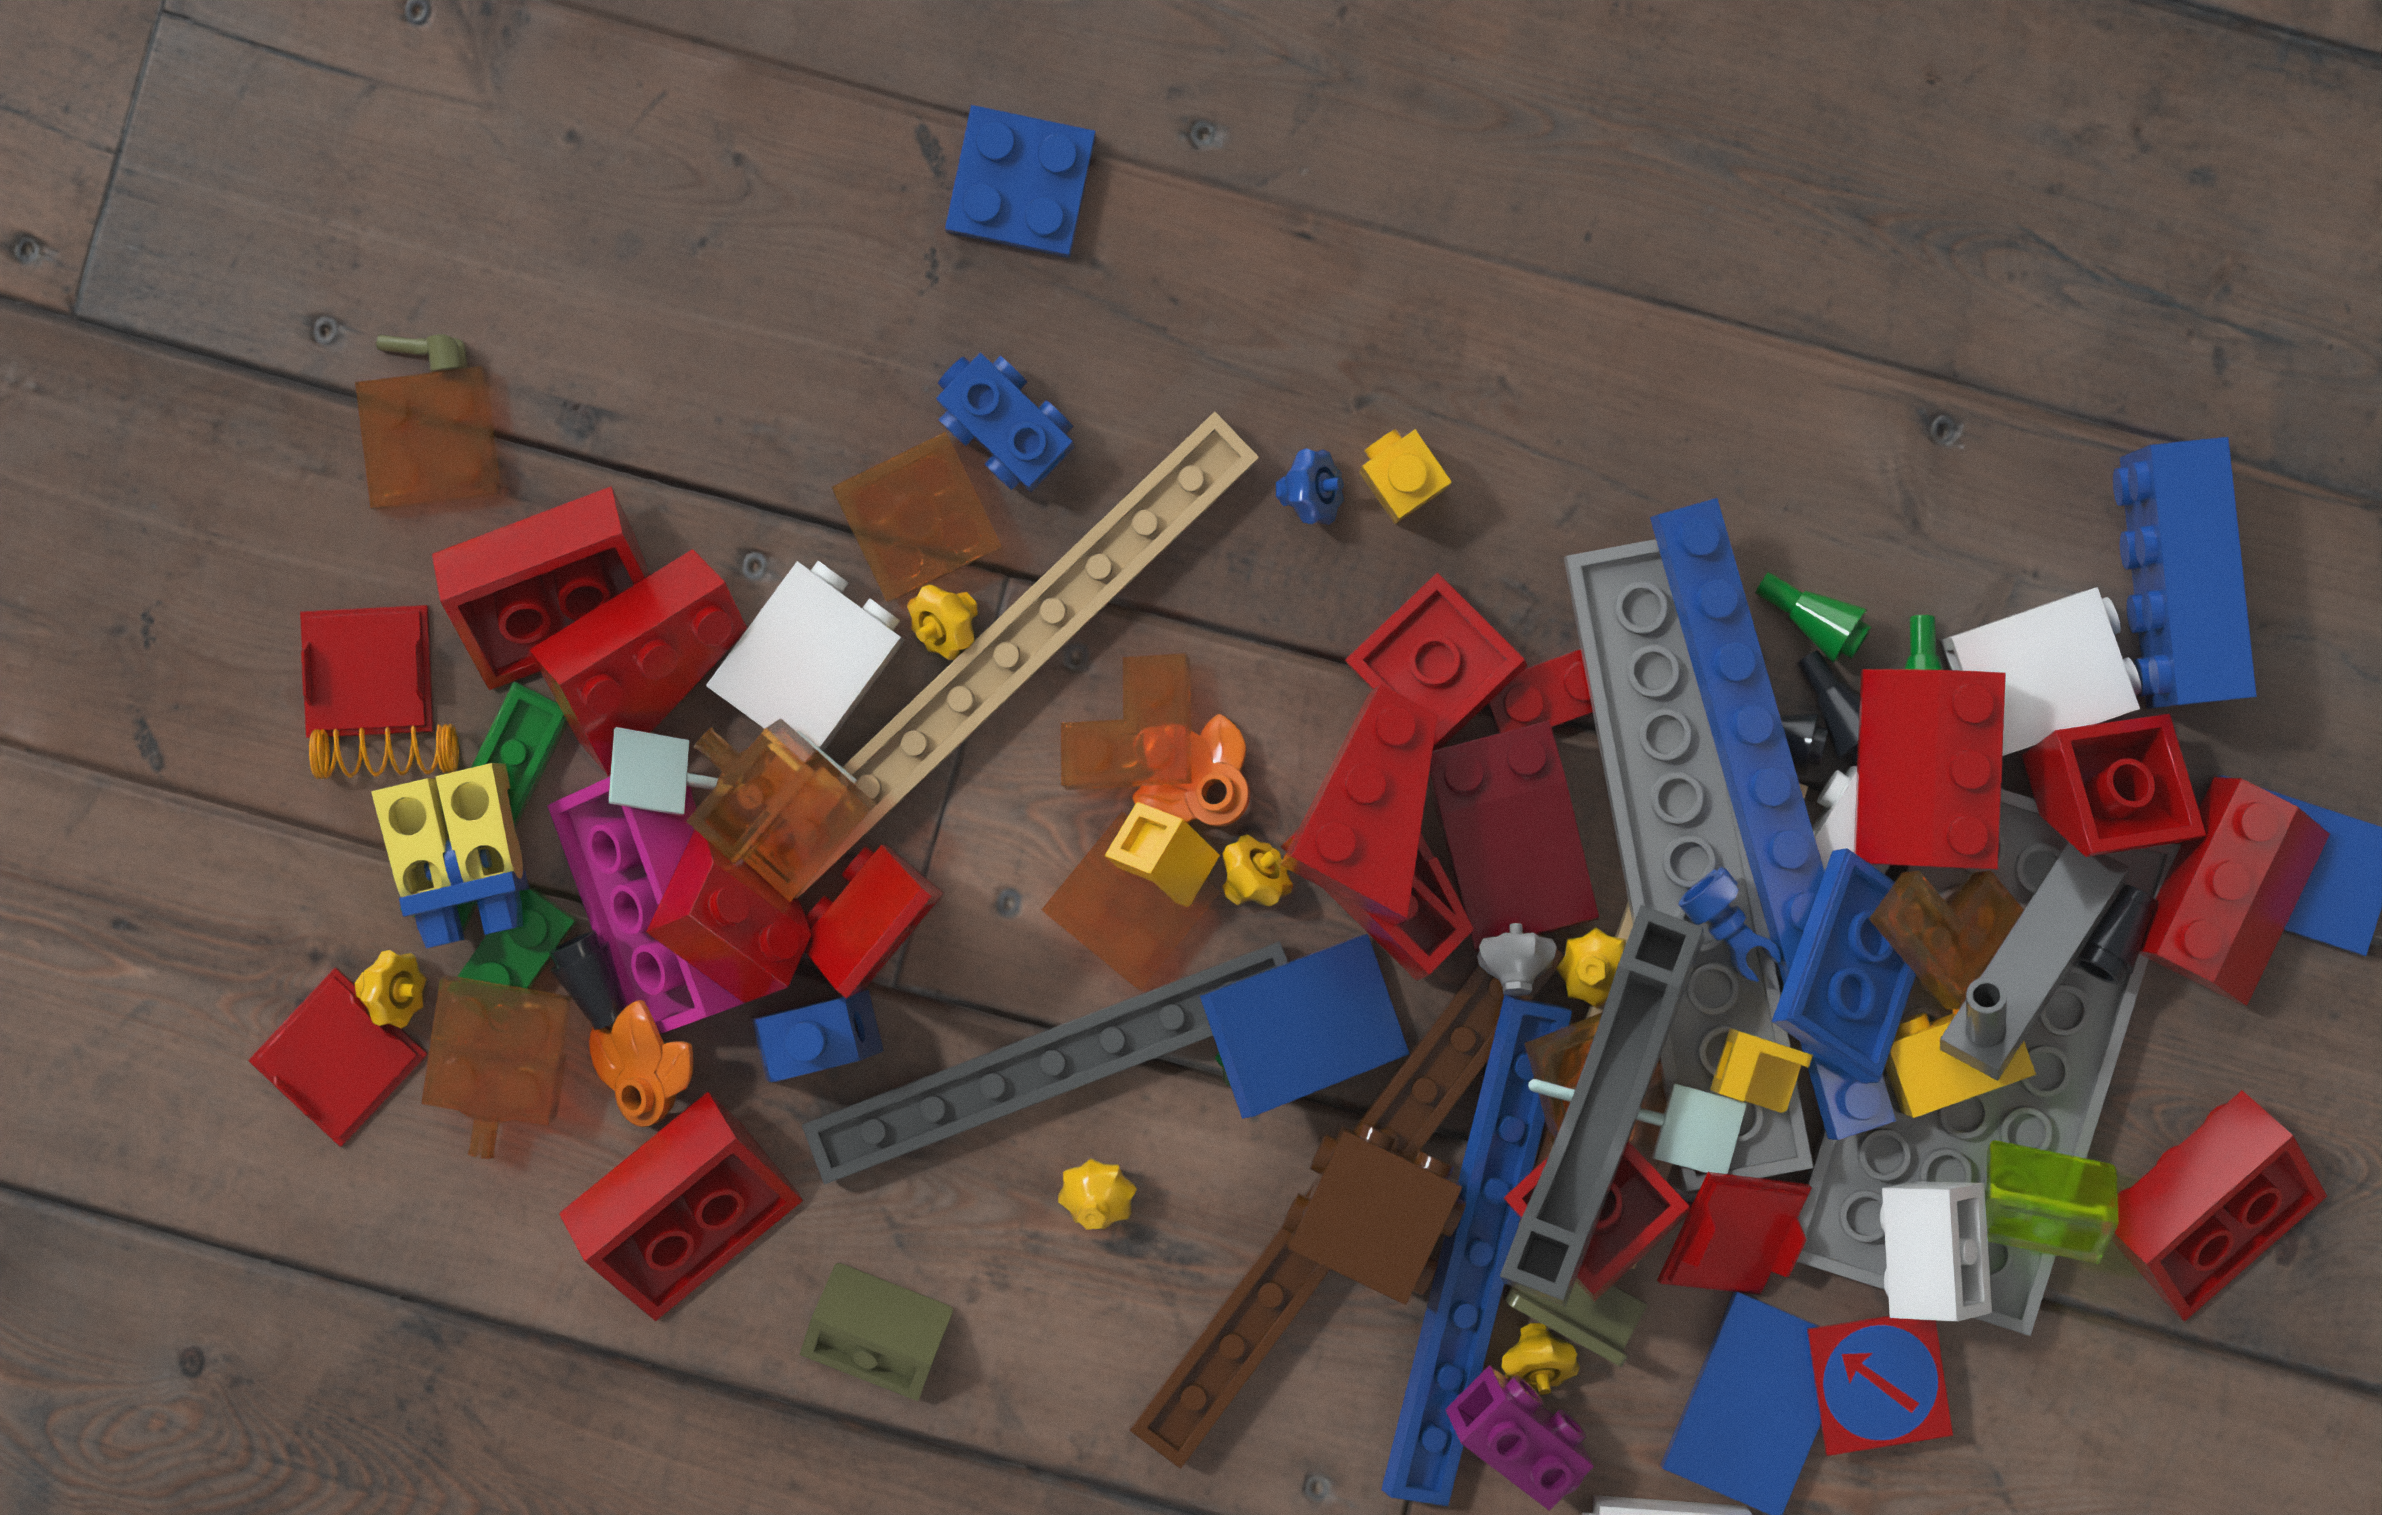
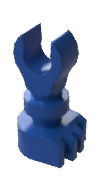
M1726 868L1713 869L1682 896L1678 905L1695 925L1709 921L1711 923L1708 927L1710 934L1716 941L1724 939L1725 944L1728 946L1734 970L1742 977L1758 982L1760 980L1746 963L1747 953L1750 949L1760 946L1773 962L1780 964V951L1774 942L1764 936L1755 934L1743 923L1747 917L1739 906H1729V903L1736 898L1739 891L1737 888L1738 883Z

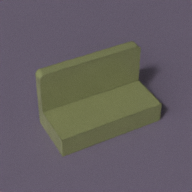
M837 1263L833 1267L812 1315L799 1355L918 1401L951 1319L953 1308L845 1264Z
M1576 1281L1566 1307L1512 1286H1508L1503 1295L1511 1307L1620 1367L1624 1365L1628 1357L1623 1349L1648 1306L1646 1302L1614 1284L1594 1302Z

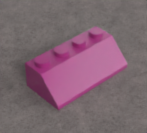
M610 777L547 805L592 930H596L601 942H609L625 999V1006L627 1007L638 1000L645 1001L659 1033L662 1034L744 1004L646 933L694 829L703 826L692 797L691 786H686L685 809L682 816L609 804Z

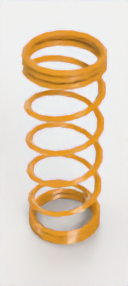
M451 723L449 725L444 724L443 727L440 724L437 725L436 751L430 770H426L422 763L417 745L416 727L414 725L411 727L410 754L404 771H400L396 764L391 746L390 728L388 726L385 728L384 757L378 772H374L370 765L365 746V732L362 727L359 729V754L353 773H348L344 766L339 747V731L336 728L333 730L334 751L330 769V748L326 731L324 729H314L309 741L310 767L316 779H328L335 768L337 759L340 768L348 778H353L357 774L362 758H364L368 771L374 777H378L384 771L388 756L394 770L400 776H404L410 770L414 753L420 769L427 775L434 771L437 763H439V767L444 774L456 772L459 762L457 731Z

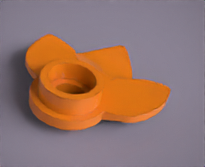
M1217 714L1203 728L1200 736L1190 729L1176 724H1165L1150 729L1147 740V753L1151 768L1157 776L1141 786L1133 794L1132 799L1135 804L1137 802L1182 818L1187 823L1198 819L1204 824L1214 827L1230 825L1245 813L1250 801V788L1241 770L1245 761L1247 747L1241 731L1225 716ZM1224 783L1227 789L1224 800L1218 804H1210L1207 800L1208 789L1213 784Z
M643 1000L635 1001L627 1006L617 1016L612 1028L606 1026L598 1030H594L593 1027L591 1029L589 1051L593 1066L599 1078L615 1091L616 1102L622 1115L630 1123L639 1127H648L662 1121L673 1108L676 1094L687 1089L693 1074L692 1044L684 1041H673L664 1044L656 1023Z

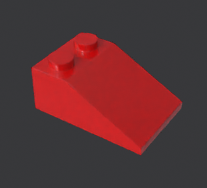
M887 844L881 845L875 853L865 846L842 873L841 876L850 883L833 902L827 896H823L806 916L812 935L804 951L832 986L846 999L866 989L945 894Z

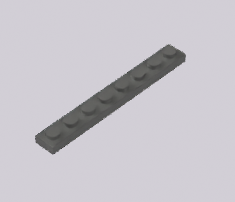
M1280 941L803 1123V1131L824 1185L1213 1036L1200 995L1288 963Z

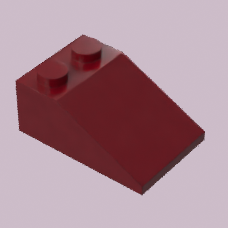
M1550 721L1432 751L1428 786L1460 901L1474 928L1470 933L1474 951L1480 950L1479 946L1483 938L1497 937L1503 933H1510L1509 925L1513 923L1522 924L1523 934L1534 933L1541 935L1599 920L1567 780Z

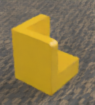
M1137 802L1106 852L1105 857L1117 868L1154 882L1175 903L1189 907L1220 855L1182 818Z
M1729 1028L1710 1090L1742 1102L1746 1101L1783 1113L1788 1109L1801 1065L1809 1068L1813 1055Z

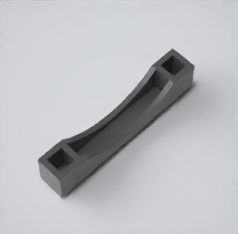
M1640 906L1617 966L1597 1031L1573 1097L1545 1167L1524 1211L1501 1271L1500 1278L1504 1284L1566 1307L1704 942L1703 927L1649 907Z

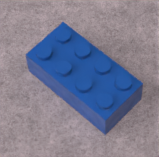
M2220 437L2153 444L2119 457L2121 468L2114 469L2113 491L2117 505L2125 506L2127 531L2122 532L2120 535V556L2123 567L2126 570L2132 569L2134 595L2128 596L2126 610L2131 632L2139 633L2141 658H2137L2134 661L2142 686V692L2138 696H2145L2147 709L2257 697L2229 438Z

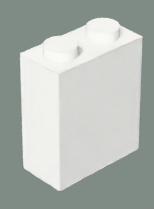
M797 561L706 686L783 743L787 744L799 730L824 752L905 642L904 638L893 631L900 620L870 598L863 608L847 598L842 592L849 583L820 561H817L811 570Z
M2098 587L1939 640L1950 670L2006 673L2002 756L2036 745L2055 730L2094 725L2140 709L2135 696L2142 692L2137 669L2129 657L2122 658L2115 638V634L2121 631L2118 614L2108 597L2101 598Z

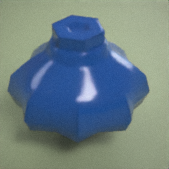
M1305 448L1297 453L1287 475L1276 481V498L1283 506L1289 505L1293 507L1303 523L1314 524L1317 522L1330 525L1336 519L1338 507L1345 501L1342 492L1344 487L1342 472L1335 466L1329 451L1323 449L1315 452Z

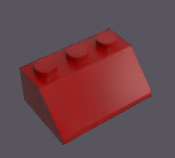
M612 486L432 554L440 602L488 690L539 672L540 669L529 649L650 576L635 533Z
M1921 669L1861 670L1854 853L1869 864L1998 870L2005 672Z
M2214 777L2199 807L2206 836L2198 840L2182 842L2155 898L2156 905L2151 912L2152 915L2139 954L2242 1006H2247L2330 833L2299 807L2242 778Z
M2241 1090L2228 1103L2213 1109L2206 1117L2204 1124L2180 1145L2164 1152L2157 1161L2156 1166L2131 1188H2126L2115 1195L2108 1208L2098 1216V1219L2118 1249L2174 1313L2185 1322L2327 1197V1194L2294 1136Z
M707 1092L563 1209L559 1215L584 1262L656 1322L799 1205L803 1199L746 1127L714 1096Z

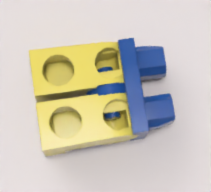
M490 763L435 776L436 778H426L371 791L393 876L401 896L399 902L403 917L415 915L417 928L426 948L465 940L457 906L477 901L485 935L523 926L522 902L519 891L530 888L526 871L523 870L521 849L515 832L507 789L511 788L506 764Z

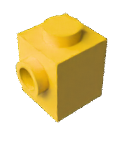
M1394 429L1364 450L1370 461L1362 465L1359 473L1394 524H1397L1445 491L1452 483L1416 429L1403 438Z

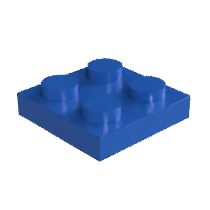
M971 105L945 225L946 233L1070 258L1096 131Z

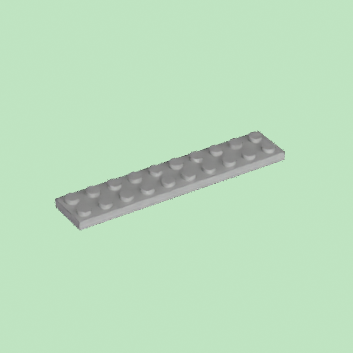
M1656 539L1565 556V568L1632 923L1634 924L1641 905L1693 923L1678 905L1679 900L1692 886L1713 869L1718 870L1720 867H1723L1738 883L1737 888L1739 889L1736 898L1729 903V906H1739L1747 917L1743 923L1755 934L1770 939ZM1709 921L1698 925L1703 927L1704 942L1659 1058L1666 1103L1668 1102L1673 1083L1727 1097L1710 1090L1729 1028L1790 1047L1788 1033L1771 1022L1781 996L1775 963L1766 955L1762 947H1754L1747 953L1746 963L1760 981L1756 982L1742 977L1734 970L1731 964L1729 948L1725 944L1724 939L1716 941L1708 931V927L1711 924ZM1797 1081L1788 1109L1783 1113L1744 1101L1747 1105L1728 1174L1763 1178L1813 1168ZM1678 1165L1683 1190L1686 1192L1699 1190L1707 1173Z

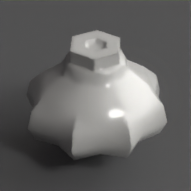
M1513 923L1509 925L1510 933H1503L1497 937L1483 938L1479 946L1480 950L1477 958L1480 967L1500 981L1503 986V994L1510 996L1529 995L1532 991L1534 980L1552 967L1556 945L1553 939L1539 937L1534 933L1523 934L1522 924Z

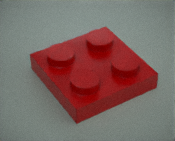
M1438 572L1345 659L1347 665L1372 691L1379 684H1382L1438 714L1433 751L1442 748L1528 666L1525 659Z

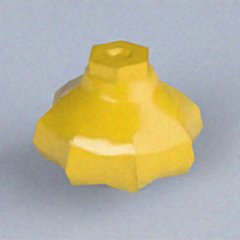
M927 585L921 588L917 597L909 600L907 608L912 618L911 630L924 643L928 652L939 653L948 660H955L964 649L969 648L974 642V631L971 622L978 615L977 603L967 592L954 594L946 592L939 587Z
M1247 834L1240 836L1237 843L1226 846L1222 854L1227 871V879L1222 887L1226 898L1237 906L1247 901H1253L1270 907L1278 903L1280 898L1291 893L1293 884L1289 878L1288 869L1280 865L1282 861L1280 852L1272 848L1270 843L1259 842Z
M1597 927L1583 937L1567 939L1565 956L1556 967V970L1565 981L1568 998L1584 1000L1597 1010L1606 1004L1617 966L1626 945V939L1608 936Z
M391 950L382 951L375 963L364 970L356 980V996L367 1007L374 1024L379 1026L391 1024L402 1029L408 1025L413 1014L424 1007L423 990L427 978L420 972L417 959L412 953L398 955Z
M1090 1158L1082 1166L1069 1168L1063 1172L1064 1186L1058 1194V1203L1070 1212L1075 1223H1080L1086 1230H1104L1112 1223L1128 1219L1131 1215V1199L1137 1188L1135 1184L1123 1176L1118 1164H1102Z
M1530 1323L1520 1329L1521 1336L1519 1342L1502 1357L1501 1367L1505 1372V1377L1509 1380L1515 1375L1521 1377L1534 1390L1538 1389L1540 1395L1551 1393L1550 1386H1560L1566 1379L1576 1376L1580 1368L1574 1346L1554 1337L1548 1327L1542 1323Z

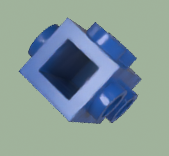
M981 352L971 362L964 356L961 357L938 381V385L943 391L936 400L946 411L938 420L964 446H967L973 438L992 455L984 465L1011 491L1020 482L1031 493L1075 448L1073 441L1066 435L1074 426L1049 401L1045 400L1039 408L1020 391L1028 382L1002 356H999L993 364Z

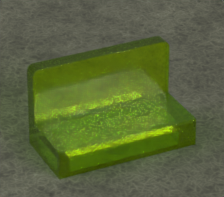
M1997 1140L1991 1141L1987 1149V1187L1985 1189L1988 1241L2099 1264L2119 1224L2116 1167L2110 1163Z

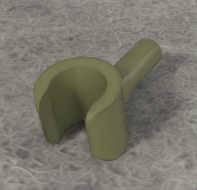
M381 334L377 337L376 347L378 350L413 355H429L430 372L433 374L457 373L467 370L465 344L458 338H452L445 334L428 336L427 339H413Z

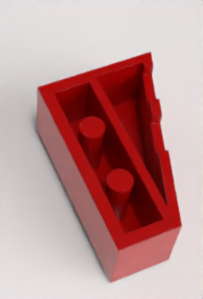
M692 549L529 649L578 742L609 777L611 775L614 729L618 727L651 733L739 640L748 628L725 581Z
M1379 684L1367 695L1280 865L1393 926L1408 918L1438 714L1382 684Z
M1298 829L1280 846L1285 852H1287ZM1421 831L1408 918L1393 926L1324 889L1416 981L1429 976L1474 930L1437 856H1433Z

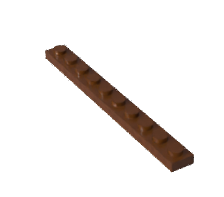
M1556 949L1552 967L1534 980L1531 993L1515 997L1533 1000L1565 955ZM1479 963L1476 965L1352 1131H1357L1360 1122L1368 1124L1395 1138L1392 1150L1410 1159L1415 1158L1418 1151L1428 1141L1489 1059L1505 995L1503 994V986L1497 978L1488 974L1480 967ZM1316 1178L1315 1181L1312 1183V1185L1309 1187V1189L1306 1191V1193L1304 1194V1196H1306V1197L1309 1196V1194H1310V1192H1311V1190H1312V1188H1313V1186H1314V1184H1315L1317 1178ZM1282 1225L1130 1426L1129 1431L1179 1469L1183 1467L1331 1270L1288 1249L1287 1240L1291 1232L1282 1229Z

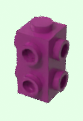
M1489 1365L1445 1409L1462 1445L1550 1511L1565 1495L1575 1491L1582 1483L1585 1475L1594 1467L1582 1444V1441L1587 1436L1580 1425L1565 1411L1559 1409L1553 1415L1544 1408L1539 1394L1524 1379L1515 1375L1509 1380Z

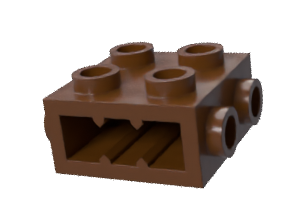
M1360 1122L1356 1132L1342 1126L1336 1139L1327 1134L1324 1136L1309 1168L1319 1174L1308 1197L1297 1193L1286 1214L1281 1228L1291 1232L1287 1240V1247L1312 1261L1406 1305L1412 1292L1423 1295L1432 1280L1439 1260L1431 1257L1430 1254L1440 1233L1451 1237L1462 1217L1467 1203L1458 1198L1462 1186L1458 1181L1450 1178L1454 1166L1421 1150L1418 1151L1415 1160L1410 1159L1391 1149L1395 1141L1394 1137L1363 1122Z

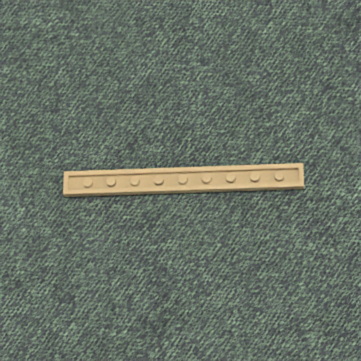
M1216 412L1210 415L988 627L969 648L965 649L842 767L857 781L812 837L806 836L787 819L753 854L796 899L801 898L1259 460L1257 454Z

